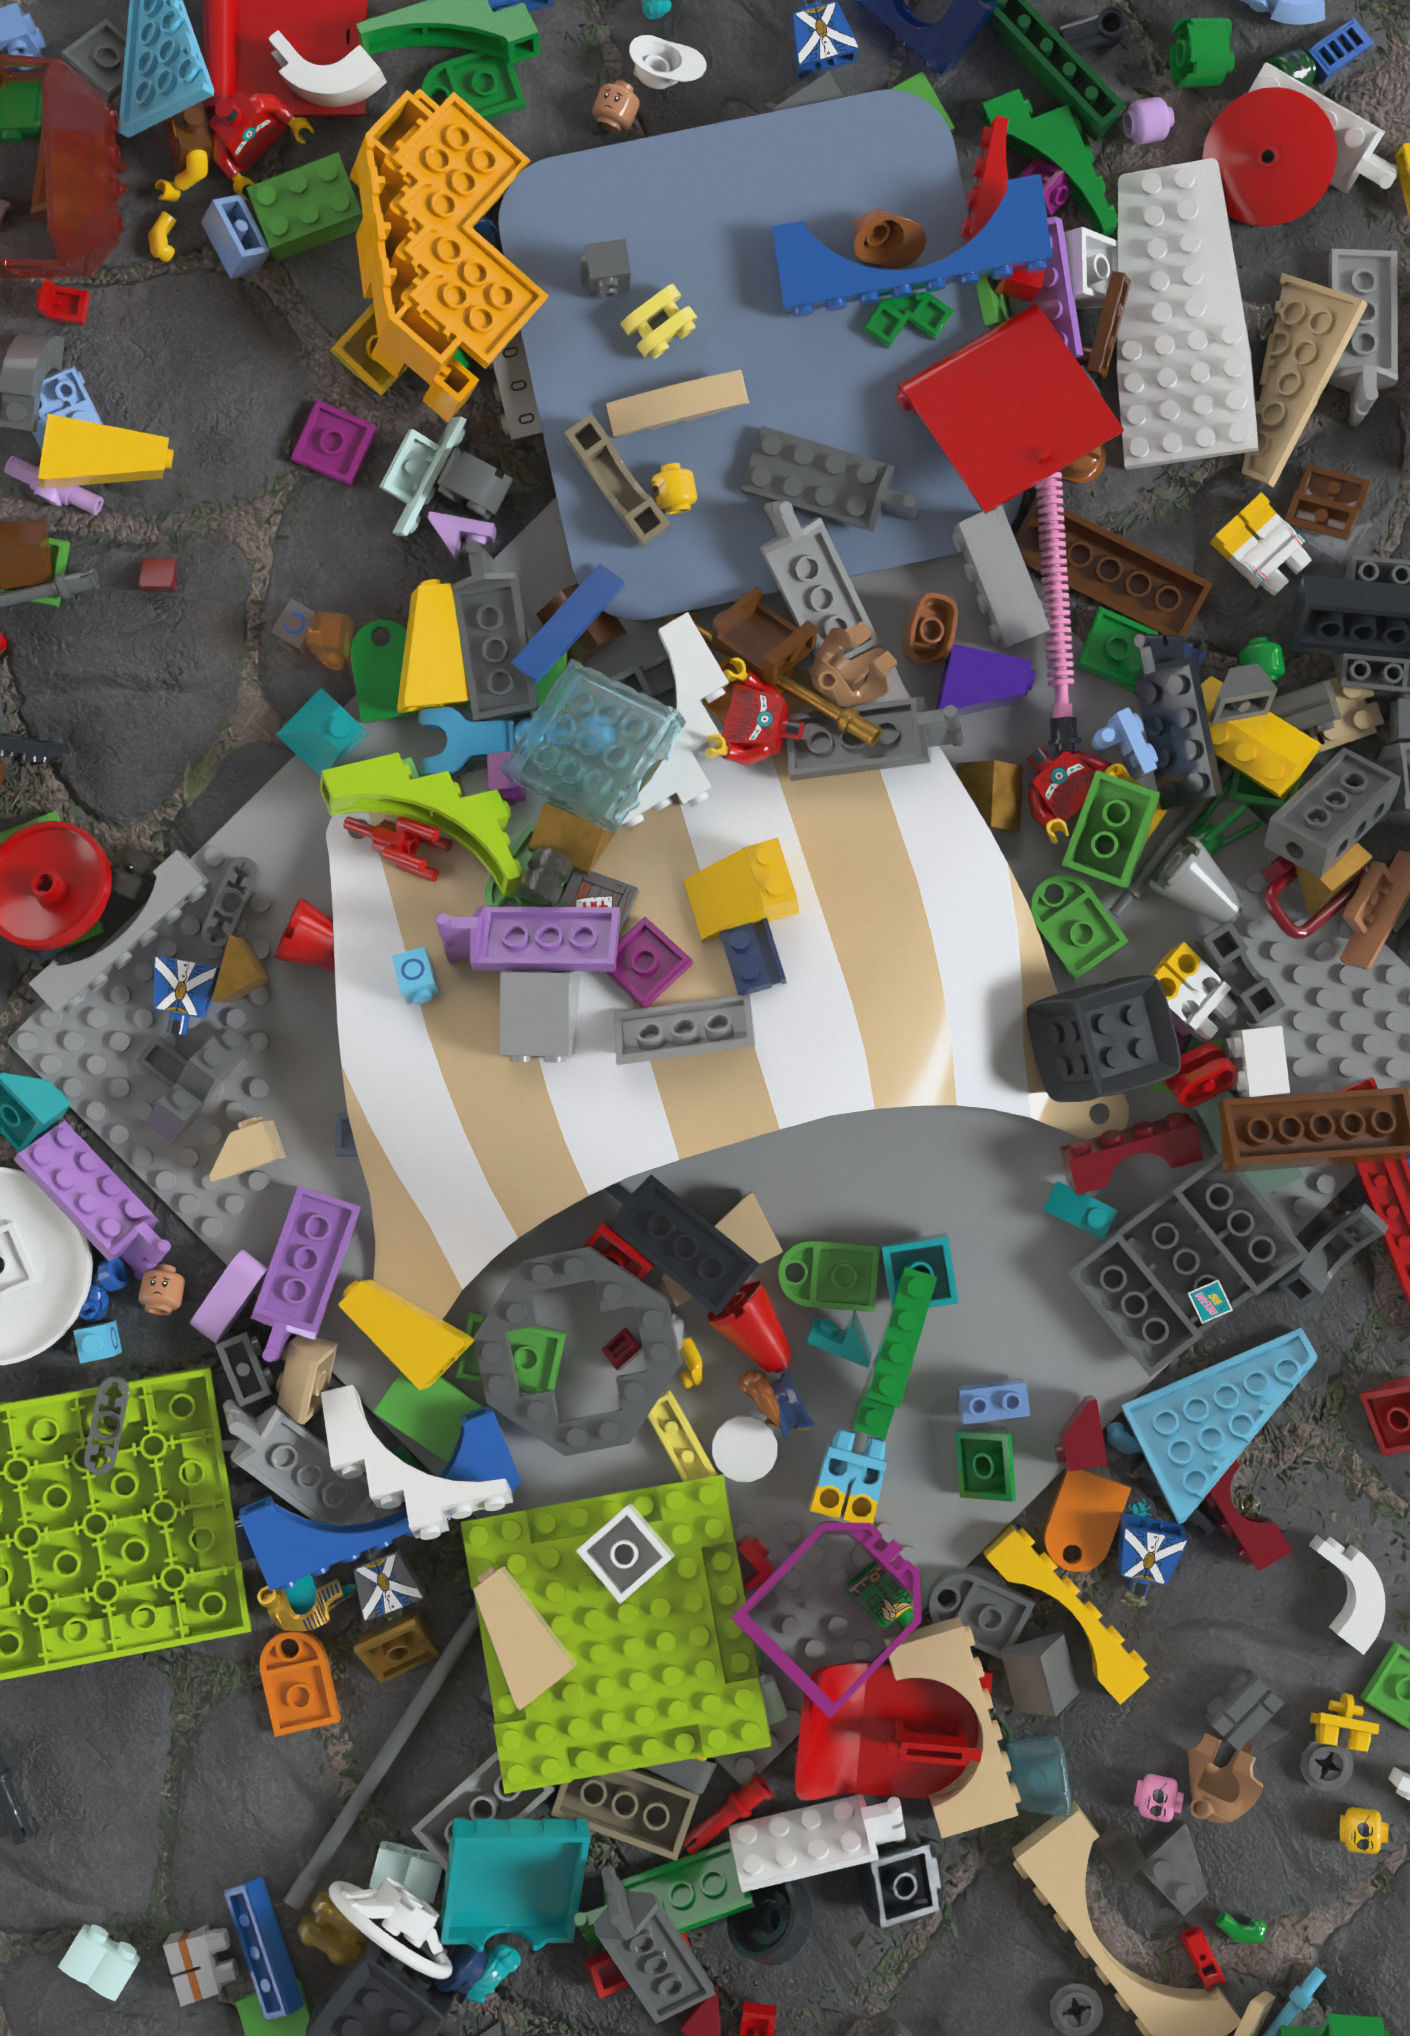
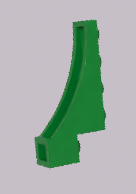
M426 0L356 24L359 45L362 46L368 55L405 47L446 46L476 50L508 60L510 65L540 55L539 32L524 2L493 12L488 0Z
M1020 89L983 102L979 114L983 127H989L996 115L1008 118L1006 147L1026 156L1032 161L1036 158L1064 170L1071 189V196L1076 200L1088 218L1094 232L1111 237L1117 226L1116 223H1118L1117 213L1114 206L1107 203L1104 195L1106 192L1104 180L1100 174L1096 175L1092 166L1094 159L1091 148L1088 144L1084 145L1080 136L1081 124L1076 114L1072 115L1069 106L1065 105L1032 118L1033 110L1028 98L1023 99Z
M907 1267L903 1268L876 1356L863 1391L858 1399L850 1427L851 1430L886 1440L895 1407L901 1406L936 1284V1276Z

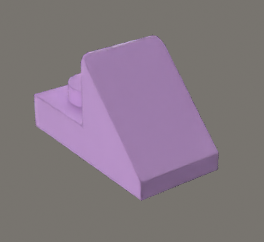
M429 511L428 519L457 562L462 537L466 538V542L475 540L481 546H485L486 542H495L497 530L494 523Z

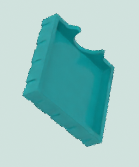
M453 1819V1836L450 1839L449 1863H447L445 1890H443L441 1903L442 1915L439 1918L440 1944H468L477 1951H483L487 1939L499 1933H514L524 1937L531 1944L533 1951H538L546 1943H573L576 1928L574 1916L579 1910L590 1843L587 1819Z

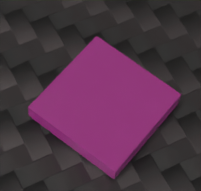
M316 399L290 459L294 463L352 487L377 431V426Z
M644 916L618 941L615 972L604 973L642 1008H647L693 964V961Z

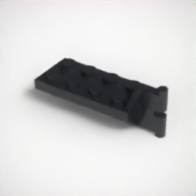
M1137 634L1134 638V643L1140 649L1143 669L1134 677L1147 741L1153 746L1158 757V761L1155 762L1157 769L1154 770L1157 791L1160 792L1161 811L1172 810L1223 795L1196 658H1184L1182 650L1184 637L1182 635Z
M650 1175L634 1192L629 1190L620 1181L604 1188L623 1204L609 1227L716 1316L722 1312L760 1265L759 1262L653 1175Z

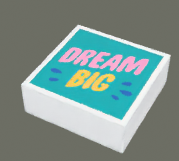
M1219 1279L1188 1293L1202 1324L1233 1311Z

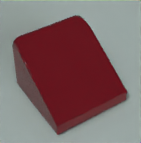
M143 558L139 588L145 592H176L177 559Z

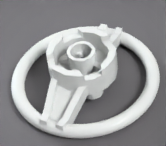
M390 1877L385 1879L377 1890L374 1888L363 1890L344 1881H336L331 1884L329 1895L334 1905L356 1928L378 1946L406 1965L432 1978L446 1979L451 1975L452 1964L446 1955L448 1950L440 1944L437 1932L433 1928L440 1915L426 1900L422 1899L420 1901L408 1892L410 1888ZM368 1918H384L381 1925L395 1936L403 1932L404 1937L409 1942L421 1948L434 1962L408 1949Z

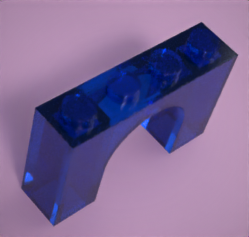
M855 0L859 5L868 7L877 15L876 19L883 27L892 29L901 37L900 41L907 49L916 51L924 59V64L931 71L941 75L956 67L999 6L995 0H954L938 22L931 23L922 21L914 16L907 8L904 0Z

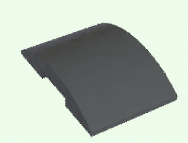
M1221 1151L1181 1177L1106 1235L1104 1240L1099 1241L1081 1257L1066 1274L1151 1377L1203 1337L1202 1333L1230 1313L1228 1312L1202 1324L1188 1295L1189 1292L1219 1279L1227 1299L1234 1310L1255 1294L1257 1296L1310 1254L1243 1172L1222 1173Z

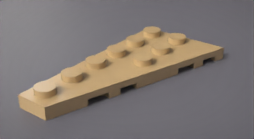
M1285 273L1281 274L1280 285L1282 290L1280 300L1276 301L1274 314L1276 315L1274 330L1269 334L1260 385L1262 386L1260 400L1256 401L1255 404L1259 451L1246 452L1242 474L1246 477L1274 487L1368 305L1361 298Z

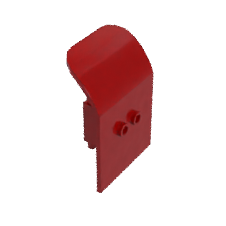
M856 1661L822 1666L812 1672L810 1679L835 1703L873 1662ZM882 1663L830 1719L804 1694L795 1773L796 1795L800 1800L807 1801L842 1794H866L930 1800V1794L938 1792L955 1781L970 1762H981V1749L976 1748L978 1740L976 1712L961 1693L940 1681L926 1678H907L896 1681L890 1663ZM983 1671L984 1677L979 1678L982 1689L988 1688L991 1696L993 1673Z

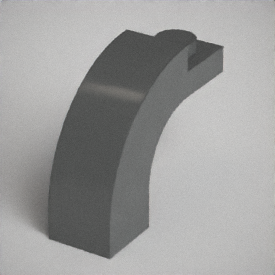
M23 331L14 338L6 353L0 375V392L3 393L0 427L37 432L43 381L49 370H62L64 337Z
M1365 1203L1351 1213L1348 1210L1345 1211L1313 1238L1305 1247L1310 1255L1284 1274L1277 1285L1300 1307L1304 1306L1323 1294L1331 1278L1339 1268L1359 1250L1384 1235L1389 1226Z

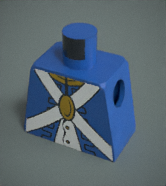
M800 0L803 10L795 12L792 18V34L798 78L808 76L817 69L829 70L857 62L859 46L839 3L833 1L822 4L821 0Z
M155 956L154 1010L170 1012L166 1032L186 1035L190 1016L197 1018L207 1017L220 972L219 967Z
M1121 1513L1118 1566L1120 1575L1130 1578L1127 1589L1131 1593L1144 1596L1147 1594L1150 1582L1161 1585L1169 1582L1188 1541L1182 1524L1178 1525L1177 1523Z

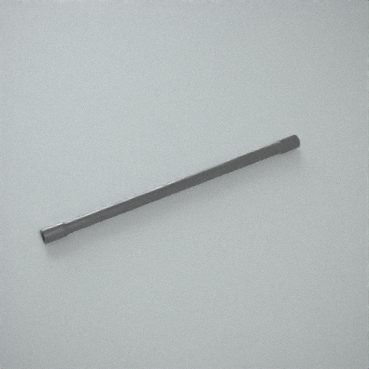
M476 1602L308 1865L299 1874L284 1897V1901L290 1907L296 1910L302 1908L316 1886L319 1876L480 1626Z

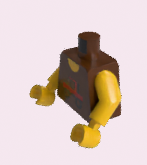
M202 102L162 121L176 176L174 182L159 179L156 182L155 189L164 191L158 197L160 200L176 202L180 197L181 190H187L210 175L213 141Z

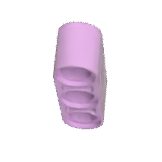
M241 1250L228 1265L190 1321V1325L217 1344L232 1327L266 1277L268 1268L245 1250Z

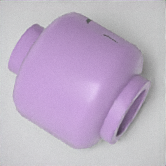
M1161 97L1135 100L1123 115L1125 135L1136 144L1162 141L1167 137L1170 127L1174 125L1173 109L1167 106Z

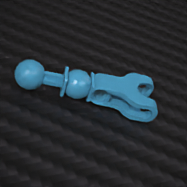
M451 707L423 709L418 713L419 724L427 730L445 732L448 740L446 748L441 754L421 760L420 774L428 776L448 771L450 777L455 778L467 771L473 762L487 760V754L520 751L524 758L535 759L536 754L563 744L567 746L580 745L589 754L602 755L614 748L618 741L619 732L612 718L598 713L587 716L579 726L554 727L551 718H546L545 722L540 718L529 717L517 724L514 720L469 722L457 710Z

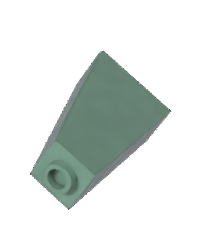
M1228 1090L1191 1108L1213 1155L1222 1151L1221 1124L1217 1103L1222 1099L1235 1098ZM1299 1168L1243 1172L1262 1196L1304 1177Z

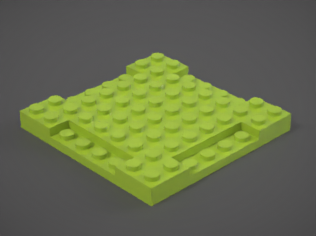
M211 1366L129 1381L130 1395L116 1462L109 1472L102 1475L91 1473L84 1463L99 1387L0 1403V1680L251 1632L252 1626L242 1562L238 1561L234 1529L235 1520L225 1456L221 1445V1426ZM118 1383L112 1384L110 1388H105V1393L110 1394L108 1406L101 1404L100 1410L113 1409L121 1413V1407L114 1408L117 1396L124 1395V1391L118 1389ZM106 1415L98 1420L97 1427L101 1433L108 1435L116 1431L117 1422L112 1416ZM94 1437L93 1443H101L98 1453L91 1455V1459L96 1460L97 1467H102L104 1462H110V1458L105 1456V1449L107 1444L114 1446V1440L101 1441Z
M724 1474L461 1522L471 1589L480 1584L477 1578L493 1566L497 1571L505 1566L577 1663L571 1671L519 1711L515 1706L475 1597L495 1718L493 1726L504 1794L569 1783L575 1779L704 1757L705 1759L771 1747L772 1741L754 1642L731 1619L746 1603V1595ZM632 1504L675 1556L620 1604L576 1550L627 1505Z

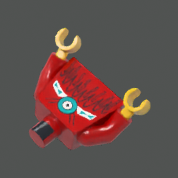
M239 91L231 99L223 98L217 102L215 106L216 114L208 123L213 132L212 158L227 179L234 181L233 189L235 193L241 194L246 201L247 198L242 193L243 187L247 184L249 186L255 184L249 178L241 176L239 172L241 170L245 172L288 129L285 125L288 124L291 127L296 140L302 144H305L306 141L298 133L300 129L308 128L314 134L313 128L307 119L295 118V113L276 96L269 93H255L250 96L243 91Z
M740 658L729 660L728 662L736 667L737 674L730 670H725L723 673L727 680L734 681L739 679L740 684H735L722 735L712 734L705 740L716 746V749L707 748L704 751L705 756L713 759L721 754L725 760L748 766L767 759L769 756L778 755L783 738L800 741L803 735L804 723L803 721L788 719L789 710L786 702L783 700V696L752 671L745 672L746 665Z
M1040 746L1026 759L1039 773L1028 784L1030 788L1028 800L1031 816L1047 831L1050 841L1056 844L1058 841L1054 834L1055 832L1063 831L1066 836L1069 835L1065 822L1083 807L1096 770L1115 777L1119 774H1124L1127 777L1130 775L1122 764H1112L1098 756L1077 750L1072 752L1065 750L1053 760Z

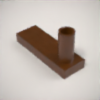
M1112 271L1093 346L1081 344L1083 356L1075 358L1079 364L1086 365L1087 371L1095 377L1106 379L1132 280L1122 272Z

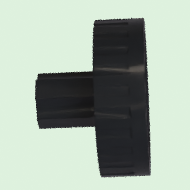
M797 1880L751 1890L755 1907L727 1917L728 1935L733 1947L739 1954L761 1964L774 1966L788 1962L803 1947L812 1924V1907L807 1890ZM771 1901H777L776 1903L768 1905Z

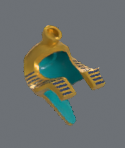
M309 1574L297 1579L298 1582L294 1586L285 1590H278L276 1588L270 1591L268 1586H265L258 1592L257 1599L263 1607H267V1612L272 1622L285 1631H308L330 1621L328 1612L335 1608L336 1605L344 1602L345 1599L353 1596L357 1592V1586L350 1583L340 1586L336 1579L317 1589L314 1585L313 1577Z

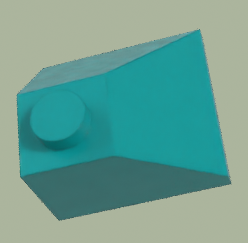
M320 688L276 736L321 777L322 770L338 767L366 738L369 732L328 693Z
M1 1073L0 1132L21 1152L57 1124L71 1103L66 1099L64 1093L55 1088L49 1080Z

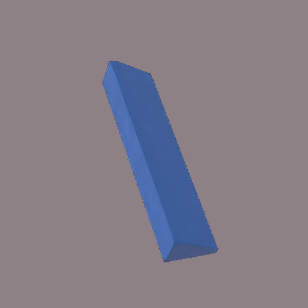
M599 563L517 655L512 664L537 685L625 587V581Z
M258 1877L224 1890L265 2020L292 2014L303 2007L304 2001L263 1877Z

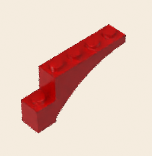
M996 115L989 127L984 126L979 147H983L981 157L978 156L973 169V177H977L976 186L971 187L966 204L967 207L971 208L970 217H965L960 237L965 238L963 247L989 222L1007 192L1006 135L1008 118ZM1026 269L1012 271L1013 275L1011 277L996 280L994 292L1032 302L1042 288L1045 270L1036 273H1027Z

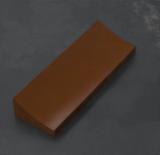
M1035 497L1015 540L1024 563L1041 572V569L1047 567L1040 566V561L1046 560L1040 558V552L1046 550L1039 549V544L1044 543L1039 541V535L1045 533L1038 532V527L1043 526L1038 524V518L1044 516L1037 515V510L1041 509L1037 507V501L1042 499ZM1064 508V513L1060 514L1064 516V522L1058 523L1065 525V530L1061 531V533H1065V539L1059 540L1066 542V548L1059 549L1066 550V556L1061 558L1067 559V565L1061 567H1067L1068 573L1062 575L1068 576V582L1063 584H1067L1069 587L1163 634H1178L1185 638L1213 583Z
M1408 1087L1222 1099L1217 1103L1222 1135V1173L1397 1161L1410 1158V1096Z

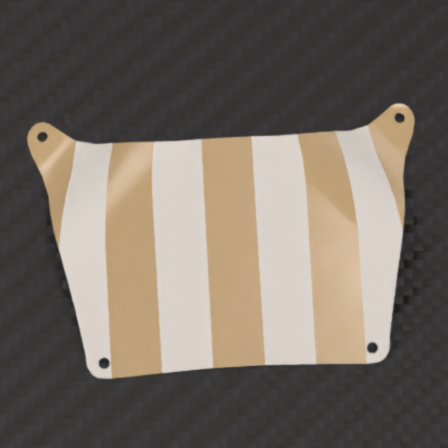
M812 666L795 671L793 681L814 692L811 684ZM896 667L890 670L886 678L889 685L888 693L866 704L911 698L899 677ZM788 692L783 696V700L786 702L789 710V715L818 711ZM706 709L720 735H722L724 726ZM675 713L618 731L619 735L616 745L606 754L593 755L584 751L580 745L567 746L583 792L577 793L574 798L564 802L614 822L611 815L634 799L651 780L662 762L672 737ZM784 738L778 755L769 756L767 759L748 766L725 760L721 754L713 759H709L705 754L700 755L697 750L692 753L712 786L711 789L706 791L709 797L691 807L689 802L681 805L674 794L670 797L673 803L656 813L652 807L642 813L645 820L628 830L625 825L620 826L592 869L593 872L635 886L639 890L618 941L645 916L693 961V964L647 1008L737 996L738 992L721 937L702 942L683 880L744 847L778 837L797 895L800 912L768 922L787 983L772 985V988L750 994L755 1047L617 1065L614 1012L642 1009V1007L608 975L601 971H580L574 1054L565 1057V1062H544V1056H531V1061L514 1062L510 1061V1055H500V972L502 971H472L470 959H460L456 963H450L447 960L436 922V917L440 913H446L449 917H472L477 907H488L485 899V889L492 874L476 855L458 840L440 830L441 836L449 838L453 842L450 851L445 852L419 842L418 850L414 855L426 860L427 866L439 870L437 880L431 882L398 869L394 862L384 859L382 853L372 849V839L368 837L355 839L343 827L344 820L348 816L355 819H363L368 824L374 826L380 824L384 819L396 823L397 818L401 816L373 812H354L332 816L326 831V843L329 853L332 892L337 1024L347 1113L371 1200L375 1235L373 1281L443 1320L462 1290L494 1257L516 1239L546 1219L585 1197L627 1177L697 1154L831 1115L881 1108L959 1105L989 1108L1030 1117L1084 1139L1101 1136L1102 1133L1109 1130L1120 1131L1126 1129L1129 1119V1105L1124 1093L1083 1102H1056L1048 1096L1044 1088L1028 1030L1027 1007L1038 1000L1059 993L1055 987L1045 950L1029 905L990 829L939 746L931 747V763L791 781L789 777L787 741ZM523 758L526 776V801L517 802L509 806L511 819L508 820L505 832L510 840V849L530 823L536 826L544 802L551 801L536 758ZM487 768L451 778L453 782L458 783L462 798L488 791ZM564 891L552 907H558ZM507 901L502 907H518V903ZM425 946L433 963L440 995L432 997L430 1001L423 1004H408L400 991L392 956ZM1096 1103H1103L1109 1109V1118L1103 1124H1096L1089 1117V1111Z

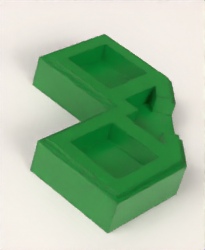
M929 292L916 293L904 298L882 299L861 330L889 349L908 322L934 341L954 313V310Z

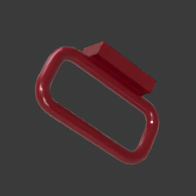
M1279 855L1260 871L1267 882L1273 880L1265 889V907L1278 927L1287 936L1293 939H1305L1346 906L1359 887L1362 875L1369 867L1366 865L1353 883L1307 922L1297 926L1289 919L1277 900L1279 892L1298 877L1294 863Z

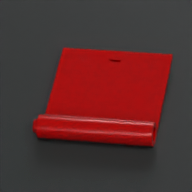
M203 0L202 57L214 88V95L201 101L206 116L213 117L216 114L215 106L217 102L223 98L231 99L239 91H243L250 96L255 93L273 94L295 113L294 117L366 116V99L347 106L328 107L311 103L294 93L286 85L279 73L282 68L271 55L274 48L268 38L279 30L304 60L315 65L334 64L345 58L359 46L356 24L367 20L368 0Z
M1037 304L1027 307L897 385L898 393L895 394V399L903 412L908 410L911 414L918 413L984 514L989 513L1124 432V428Z

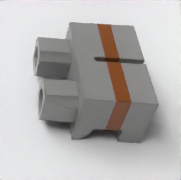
M209 1924L195 1931L172 1933L165 1941L163 1948L171 1975L174 1974L172 1979L181 2007L217 1995L223 1985L237 1979L239 1969L236 1960L232 1958L219 1962L217 1952L227 1950L230 1946L227 1928L210 1930Z

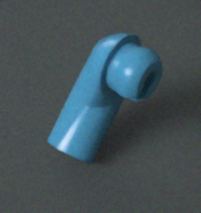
M1113 1422L1106 1427L1108 1443L1123 1454L1142 1452L1135 1436L1125 1432L1123 1424Z

